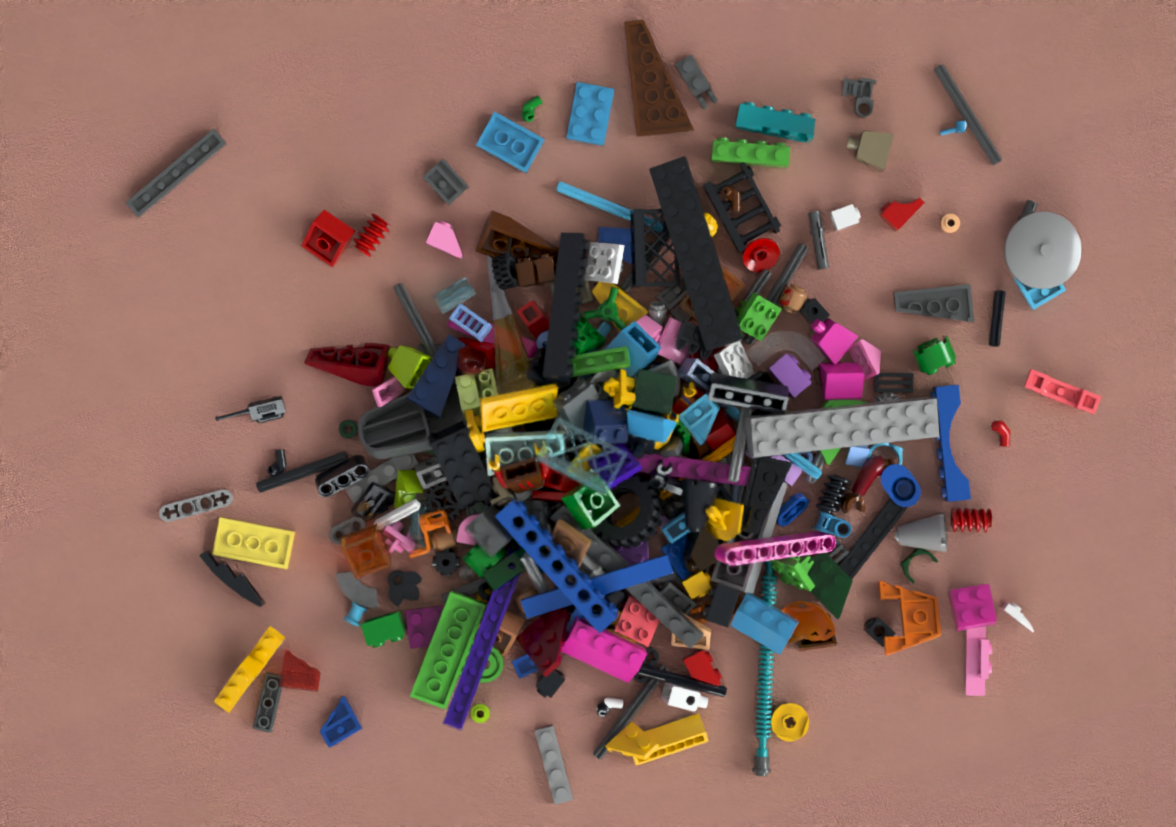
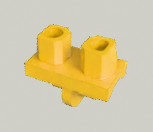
M620 369L617 378H609V381L604 383V391L609 393L610 396H614V408L620 409L622 404L631 406L635 401V394L627 392V390L632 391L634 388L635 379L627 377L626 370Z

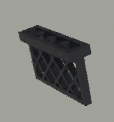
M633 209L630 211L632 287L680 286V269L675 250L671 248L673 244L668 245L662 239L668 231L667 225L661 220L664 216L662 209ZM644 214H652L656 218V221L650 227L644 222ZM658 221L666 228L660 236L652 230ZM649 231L657 238L651 246L645 241V235ZM658 241L666 247L661 255L652 248ZM668 250L674 255V261L670 265L662 258ZM649 251L657 257L651 265L645 260V255ZM659 260L667 266L661 275L653 268ZM651 269L658 278L652 283H646V274ZM670 269L675 274V282H667L662 276Z

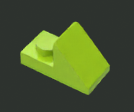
M398 470L394 508H399L414 500L416 493H423L415 470Z

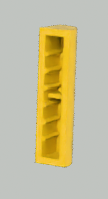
M698 713L644 731L658 743L659 748L646 760L636 758L635 756H633V759L637 766L708 742L700 714Z

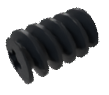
M835 474L834 476H827L831 483H824L828 490H821L825 497H819L818 500L822 504L815 505L819 510L834 515L833 512H839L840 510L836 507V504L842 505L843 503L838 498H845L846 496L841 492L842 490H848V487L844 484L851 483L850 480Z

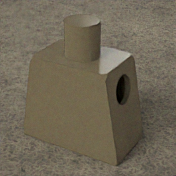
M863 131L859 139L849 137L846 148L856 150L855 160L876 170L884 171L894 134Z

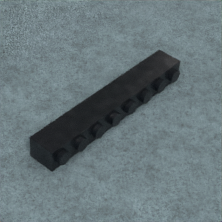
M561 233L543 370V377L547 383H570V378L574 375L572 362L576 358V347L574 346L575 340H578L579 335L577 322H580L581 319L579 305H582L583 302L581 288L585 285L583 272L587 268V258H585V255L589 251V240H586L584 233Z

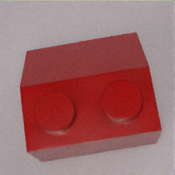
M324 209L313 221L301 246L333 268L350 244L356 231Z

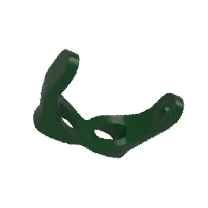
M916 548L899 564L904 575L912 584L915 582L908 574V566L913 557L926 554L935 563L938 562L934 555L925 549Z

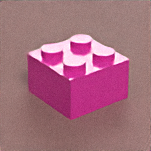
M989 584L953 589L949 592L948 595L956 631L991 626L997 622Z

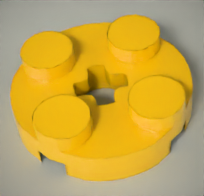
M791 702L782 703L771 715V728L781 740L788 742L796 741L807 733L809 718L800 705ZM793 717L795 724L787 727L785 719Z

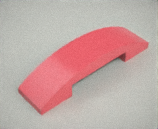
M1030 369L1024 385L1025 388L1091 414H1095L1101 399L1099 395L1071 386L1033 369Z

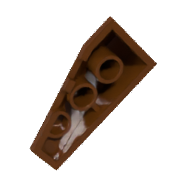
M492 210L484 224L475 251L492 258L512 253V256H515V260L532 257V260H537L540 255L544 254L558 257L559 248L511 217Z

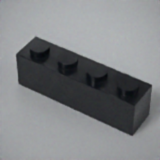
M712 372L708 387V400L785 414L789 400L788 386Z

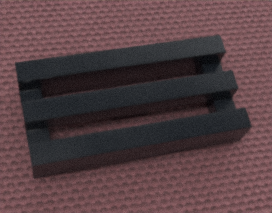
M879 373L874 376V392H913L914 373ZM879 377H909V381H879ZM879 384L909 385L908 388H879Z

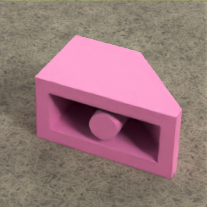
M440 221V223L435 222L426 244L462 260L463 254L455 233L450 228L451 225L444 221Z

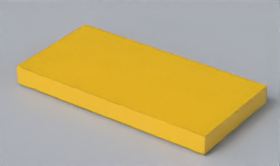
M556 384L480 399L482 432L557 417V409L553 403L558 397Z

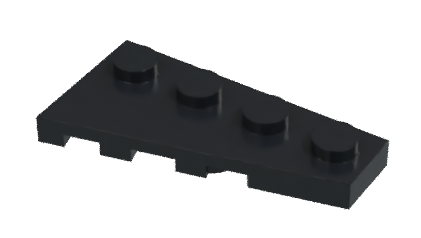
M765 456L754 457L743 502L744 509L740 531L758 535L793 464L792 462Z

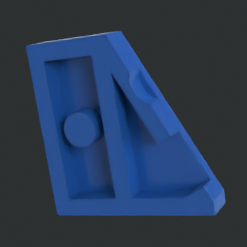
M599 227L598 243L623 245L622 260L632 265L631 228Z
M345 696L340 699L339 704L332 711L328 721L320 730L328 748L335 746L363 729Z

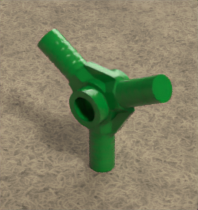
M611 287L608 300H605L598 306V309L584 312L585 320L600 317L603 320L613 321L621 331L627 327L618 317L619 313L615 303L619 289Z

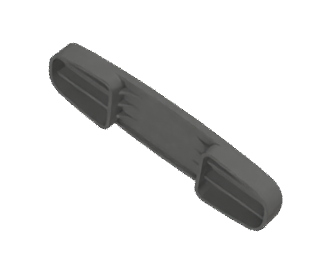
M533 357L514 361L503 372H493L498 395L540 387L526 377ZM581 376L571 377L570 383H553L558 388V396L572 387L576 381L581 380ZM456 384L451 385L446 400L449 406L443 409L440 419L407 398L409 394L391 400L382 407L377 406L365 412L358 423V432L363 446L369 455L377 459L399 457L432 450L428 436L461 421L464 422L468 432H470L467 420L464 421ZM505 428L496 429V430H491V431H486V432H484V435L489 434V433H493V432H496V431H499V430H502V429H505Z

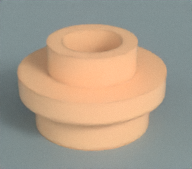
M947 214L941 219V228L945 232L953 233L958 230L960 220L955 214ZM948 220H952L954 222V225L952 227L948 226Z

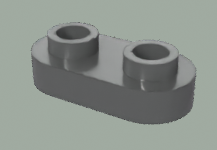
M354 516L334 526L329 533L330 540L337 545L343 544L361 535L366 529V522L362 518ZM355 522L360 524L359 529H354L353 524ZM338 531H341L343 533L342 538H338L336 536V533Z

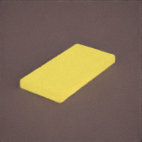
M219 517L212 555L288 569L295 531Z

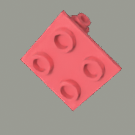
M629 596L627 602H624L622 605L623 611L614 631L648 647L660 620L637 599Z

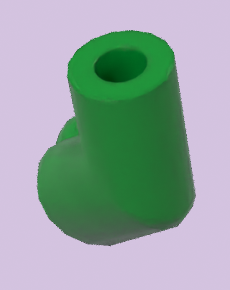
M538 95L523 104L522 119L526 122L533 121L534 109L543 103Z

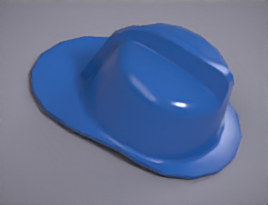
M892 464L884 469L881 475V484L891 499L901 507L915 505L920 499L921 488L910 471L899 464Z

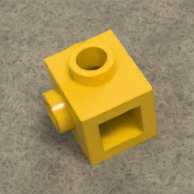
M701 571L695 575H690L683 581L681 580L691 599L697 596L701 598L707 595L709 589H711L709 583L712 581L707 572L703 573Z

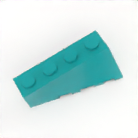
M744 102V104L739 105L734 129L810 143L814 137L816 119L811 118L812 115L807 113L795 115L792 114L793 111L782 109L780 112L775 111L774 107L763 105L760 108L755 107V103Z

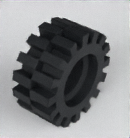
M512 253L494 256L491 267L493 268L492 273H494L493 278L494 280L496 279L498 287L501 290L517 287L519 283L515 264L518 262L515 260V256H512Z

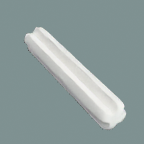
M414 499L376 519L373 525L377 530H382L387 525H391L416 512L421 507V504L417 499Z

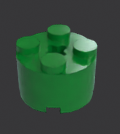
M947 335L942 336L943 340L938 341V338H934L917 346L919 350H912L921 372L931 375L938 372V368L944 365L945 367H950L956 363L955 359L957 356Z
M476 544L462 559L481 578L508 551L503 547L490 559L481 547Z

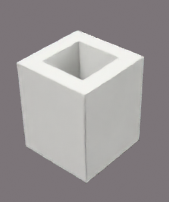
M853 204L829 213L835 231L859 223V218H861L858 208H854Z

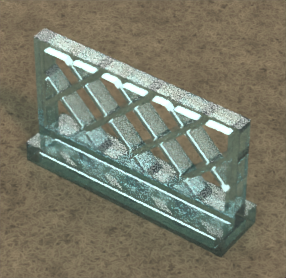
M558 417L536 456V461L606 496L628 453ZM559 423L567 427L568 435L558 437L556 429ZM578 434L585 436L586 444L575 446L572 436ZM570 437L573 448L562 451L559 440ZM557 441L560 452L552 454L546 451L549 443ZM595 443L601 444L604 452L593 456L590 445ZM588 446L591 457L580 460L577 449ZM574 450L578 461L571 463L565 461L563 453ZM616 452L622 455L618 463L611 465L607 454ZM605 455L608 466L597 469L594 458ZM592 459L595 470L584 471L581 462ZM609 468L612 476L609 482L600 479L599 471Z

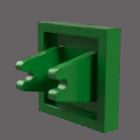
M581 316L580 322H577L579 335L578 340H575L574 346L576 347V355L586 354L587 351L601 347L606 342V339L599 331Z

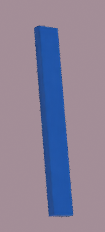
M664 554L590 578L592 580L591 584L595 588H599L605 595L672 574L673 568L668 554ZM559 588L521 599L527 619L573 605ZM582 589L580 590V595L588 598L589 592Z

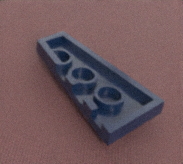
M449 334L407 397L439 419L465 344Z

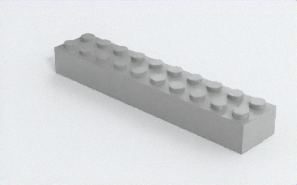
M929 396L785 412V414L771 413L745 416L747 453L752 457L939 437L937 398Z

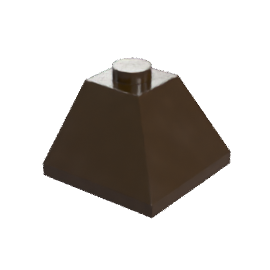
M707 524L705 529H701L700 532L691 531L687 533L683 560L687 570L692 575L701 572L718 561L715 557V550L719 543Z

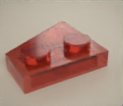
M285 649L279 687L318 692L321 672Z

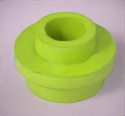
M476 704L471 710V717L477 723L486 722L490 716V710L484 704ZM482 710L484 715L478 717L477 711Z

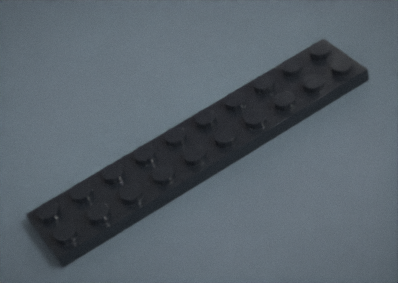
M683 156L649 168L706 351L709 352L744 340L687 157Z

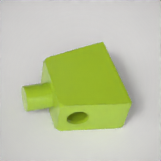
M400 345L398 349L392 347L388 351V357L392 359L388 369L405 388L413 389L433 357L408 346Z

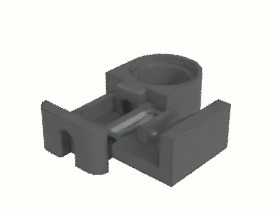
M844 78L841 96L853 95V98H856L855 114L860 118L868 117L873 111L874 100H871L873 84L877 83L876 80L861 78L857 81ZM860 104L868 105L869 112L867 114L859 112L858 107Z

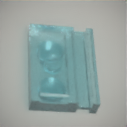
M464 277L433 297L444 314L476 293L468 279Z

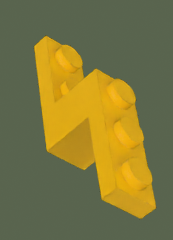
M269 626L250 654L236 669L214 702L230 713L286 637Z

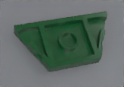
M827 553L810 557L809 560L814 561L808 572V576L815 585L810 592L838 620L843 611L853 580Z

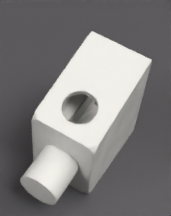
M667 682L664 684L660 698L667 705L696 711L697 707L706 708L708 704V697L701 696L698 690Z

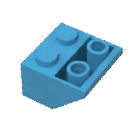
M634 321L623 329L605 350L624 346L628 347L631 367L621 369L626 370V376L632 378L656 359L662 347Z

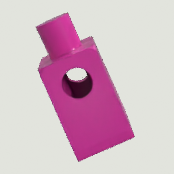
M829 318L825 319L824 322L816 319L811 324V328L815 331L811 337L812 342L824 358L835 365L858 338L856 334Z

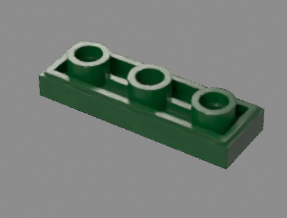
M523 547L483 574V578L493 591L526 569L521 560V557L526 552ZM509 565H514L515 568H514V569H509L508 566H509Z

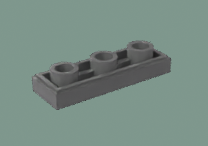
M266 672L253 729L272 733L285 676ZM267 699L271 700V706L266 704Z

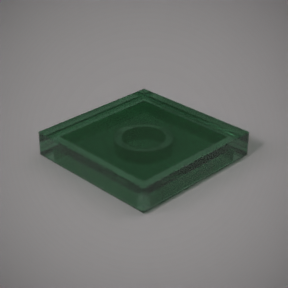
M638 369L634 390L635 401L632 404V408L670 415L677 376Z

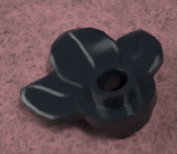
M401 570L392 571L388 576V583L391 586L388 595L393 604L399 606L403 598L417 601L419 599V590L416 585L422 581L421 576L414 571L405 573ZM395 576L401 577L400 583L394 581Z

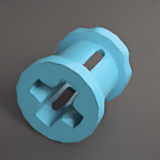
M352 602V608L348 615L344 617V620L359 627V621L363 613L367 612L368 609Z

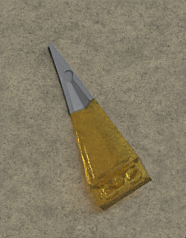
M487 255L493 311L496 388L498 395L537 388L536 383L526 377L531 363L504 290L498 287L496 279L494 280L492 258Z

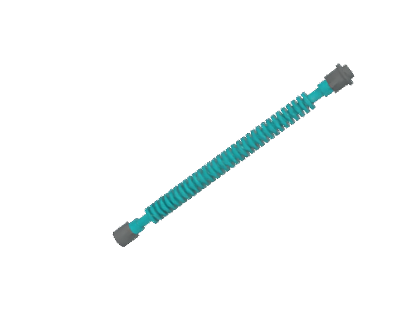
M767 560L764 562L766 564V575L762 576V579H766L762 580V584H765L762 585V589L765 590H761V593L765 595H761V598L772 605L776 604V601L772 599H776V596H773V594H777V591H773V589H777V586H773V584H777V581H773V579H777V576H774V569L771 567L772 563ZM759 645V648H763L759 650V653H763L759 654V658L762 659L758 660V663H762L758 664V668H762L758 669V673H762L758 674V678H761L758 679V683L761 684H757V687L761 688L757 689V692L761 693L757 694V697L761 699H757V702L760 704L756 706L760 708L756 709V712L760 713L756 714V717L760 719H756V722H758L756 727L758 728L755 730V732H758L755 734V737L759 738V748H757L756 756H754L752 772H756V776H767V773L771 772L769 768L770 757L766 748L767 738L771 737L770 734H767L771 733V729H767L771 728V724L767 723H771V719L767 718H771V714L768 713H772V710L768 709L772 708V705L768 704L772 703V700L768 698H772V695L769 694L772 693V690L769 688H773V685L769 683H773V680H770L773 678V675H770L773 673V670L770 669L774 666L770 665L774 663V660H770L774 658V655L770 654H774V651L764 645Z

